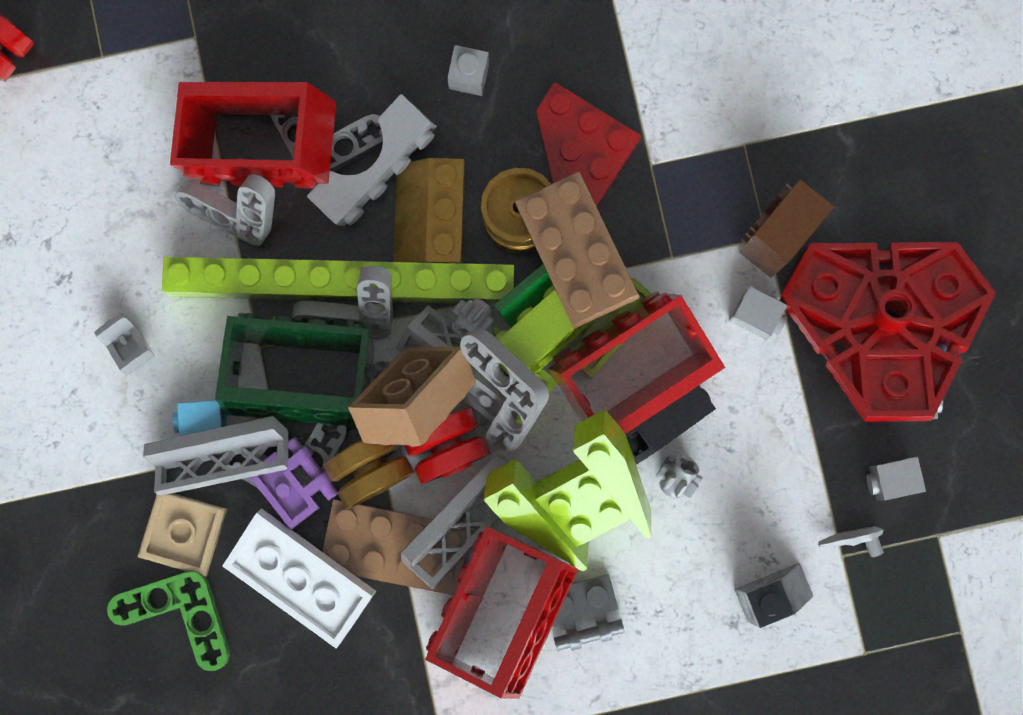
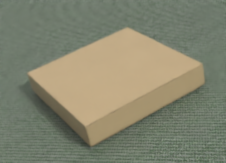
M175 493L161 496L156 495L138 557L207 576L227 508Z

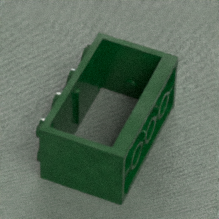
M238 313V317L227 316L215 400L227 416L259 419L274 416L277 420L356 427L348 407L371 383V378L366 374L368 365L373 364L375 350L370 329H365L364 325L353 322L344 323L343 326L329 325V322L320 319H310L308 323L294 322L293 318L286 316H274L273 320L259 319L258 315L252 313ZM244 343L359 353L354 398L238 387L239 375H241L242 371L241 360Z

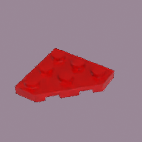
M554 82L536 110L552 182L554 184L580 172L596 207H598L641 139V135Z

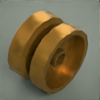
M512 168L500 172L489 181L482 194L481 213L487 235L497 247L513 254H528L537 251L521 214L515 212V210H518L515 202L552 185L544 175L527 168Z
M360 440L323 464L331 481L340 482L351 476L355 477V479L342 486L338 492L346 509L369 500L415 473L407 457L398 456L384 462L383 459L396 452L400 445L363 443V440Z

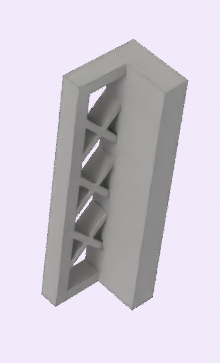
M428 305L407 326L395 349L401 352L405 347H452V344H460L462 338L452 329L453 323ZM428 320L439 329L440 333H431L422 324ZM469 363L476 384L470 389L463 400L493 422L507 398ZM499 366V369H500L501 373H502L505 377L509 378V376H508V375L504 372V370ZM511 410L512 416L516 421L519 415L514 410Z
M274 416L146 443L144 444L143 457L155 466L154 492L161 496L288 469V430ZM277 446V460L264 463L259 460L267 448ZM244 453L248 456L239 468L229 469L227 467V464L235 455ZM213 460L216 463L206 475L197 476L194 473L204 461ZM175 467L184 469L174 482L166 483L167 469Z
M495 454L401 553V562L432 590L472 549L478 534L484 532L486 526L492 528L500 519L490 508V517L486 522L470 523L469 510L474 505L487 504L482 498L485 492L487 474L508 463L509 460L505 457ZM466 516V523H458ZM466 529L467 542L461 548H446L445 536L450 530ZM470 529H478L472 536L470 535ZM442 540V548L433 549ZM446 554H454L446 563ZM427 555H442L443 567L433 578L418 565Z

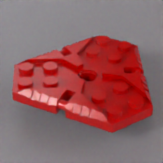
M958 242L890 243L888 250H878L877 243H810L784 289L780 301L787 305L786 310L795 323L798 324L802 333L805 334L809 343L812 344L816 353H822L828 361L826 364L827 369L833 374L834 379L840 384L841 389L847 394L848 399L865 422L931 421L962 362V359L959 358L960 354L968 350L996 292ZM879 263H887L888 270H880ZM886 310L896 312L899 318L890 316ZM839 343L846 349L841 354L835 348ZM936 343H939L947 347V350L944 351L943 349L935 346Z

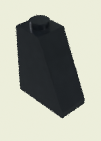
M700 385L626 433L636 465L662 449L716 410L706 390L701 388Z
M800 563L734 589L747 622L759 628L795 615L813 597Z

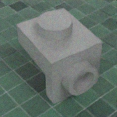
M119 313L114 318L108 320L94 332L97 339L108 349L119 370L126 376L155 356L138 327L123 313Z

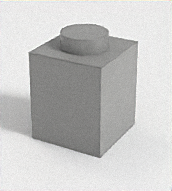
M455 45L447 77L449 89L482 96L489 68V52Z
M749 286L744 291L729 321L766 340L773 333L779 335L788 318L783 314L787 305Z
M918 457L869 466L870 474L866 476L870 494L875 495L877 501L926 492Z

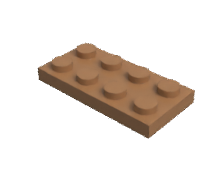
M580 172L515 202L574 329L639 299L638 292Z
M333 500L323 553L355 576L455 595L459 586L457 578L463 568L465 559L464 556L432 590L401 562V553L433 519L360 504L346 509L342 501ZM466 529L450 530L445 536L446 548H461L467 542ZM442 540L433 549L442 548ZM446 554V563L454 554ZM427 555L418 565L433 578L443 567L442 555Z

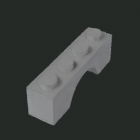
M402 94L377 119L383 134L382 150L377 161L369 169L356 175H341L330 171L329 183H318L307 195L338 226L344 227L346 224L349 226L354 224L364 213L362 207L370 198L376 200L386 190L387 185L385 182L394 173L399 175L410 164L411 160L408 157L417 148L420 150L425 148L435 136L432 132L437 126Z

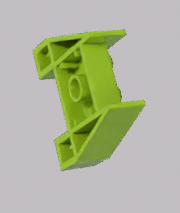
M606 409L575 425L573 452L578 456L579 460L536 482L515 458L488 473L483 500L504 524L581 571L587 570L588 541L630 519L646 538L651 537V507L626 434Z

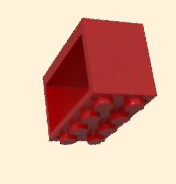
M179 82L170 165L183 171V176L200 179V184L207 186H220L221 181H231L232 185L240 187L248 175L251 174L263 177L273 188H282L283 183H294V186L306 189L315 188L316 183L328 184L337 102L308 82ZM217 114L298 115L294 159H212Z
M656 291L645 297L641 301L643 306L633 313L627 310L619 314L611 321L613 326L604 332L598 329L583 338L584 345L575 351H572L571 348L567 349L553 359L555 364L550 366L548 370L581 422L593 416L594 413L590 408V402L584 394H581L571 376L617 345L625 343L626 339L666 313L669 314L693 355L607 411L625 434L726 368L682 295L667 292L660 294Z
M486 526L484 532H480L476 540H474L472 546L474 554L469 565H464L458 575L457 584L459 586L454 597L449 598L443 607L441 616L444 619L439 630L434 631L429 638L426 646L428 654L425 660L501 699H520L577 574L578 568L514 537ZM508 544L523 551L524 555L534 560L540 559L547 564L497 674L493 678L486 674L485 670L474 665L470 666L455 657Z

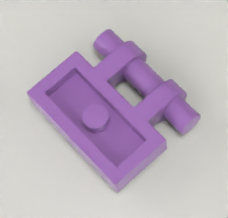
M297 437L288 442V450L293 455L288 459V469L250 477L290 530L294 529L320 508L312 497L316 492L320 490L328 501L339 492L331 482L327 472H323L312 458L314 453L308 446L304 447ZM277 452L271 454L263 463L277 460ZM300 465L312 479L305 487L292 472Z

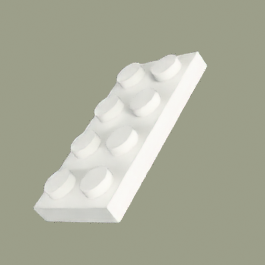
M260 509L255 514L223 564L224 568L335 648L341 644L376 593V590L263 509Z

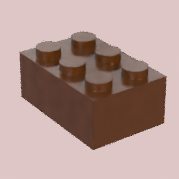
M801 179L793 188L786 184L741 238L745 246L739 253L772 278L789 263L834 206Z

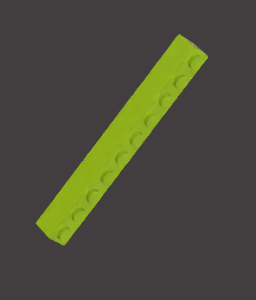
M163 257L162 292L170 297L358 301L357 286L360 270L366 266H380L391 273L393 302L458 304L460 300L467 303L469 300L477 298L486 304L495 305L514 289V265Z

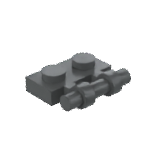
M609 574L571 585L552 626L564 624L567 633L554 637L557 651L568 648L574 651L581 649L582 644L600 639L603 643L612 640V636L625 633L621 619L608 622L605 612L618 609ZM595 616L597 626L577 631L576 620Z

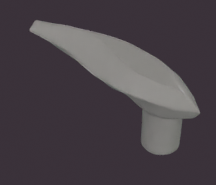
M865 527L840 532L819 541L818 546H855L865 542L870 557H877L884 553L878 538L882 535L883 529L879 527Z

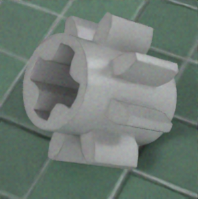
M475 298L467 303L460 300L451 311L454 315L451 319L454 322L452 329L460 338L478 328L485 329L490 333L494 329L492 326L494 319H492L494 315L493 310L480 299Z
M684 455L678 456L675 460L668 456L656 474V477L661 479L659 482L661 490L672 498H680L683 494L691 498L699 487L698 484L703 479L702 476L698 475L699 467L697 463Z

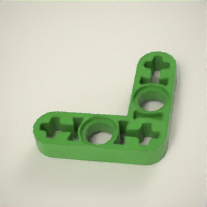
M193 571L185 572L118 594L108 603L107 613L110 620L121 626L180 608L198 665L203 670L216 671L225 666L229 660L230 649L206 576ZM189 577H191L193 582H200L201 588L196 590L198 601L205 598L207 604L195 606L190 610L188 603L195 602L191 592L185 593L184 586L188 584ZM155 588L163 589L168 595L167 603L162 608H156L150 602V593ZM141 593V604L146 610V614L143 615V607L128 612V619L125 614H118L117 608L122 606V599L125 604H131L140 601L137 594ZM201 610L208 612L212 618L211 626L206 631L198 630L193 624L194 615ZM216 632L217 638H212L210 641L214 650L220 649L221 656L217 657V664H214L212 659H205L204 654L209 651L207 640L199 643L198 637H206Z

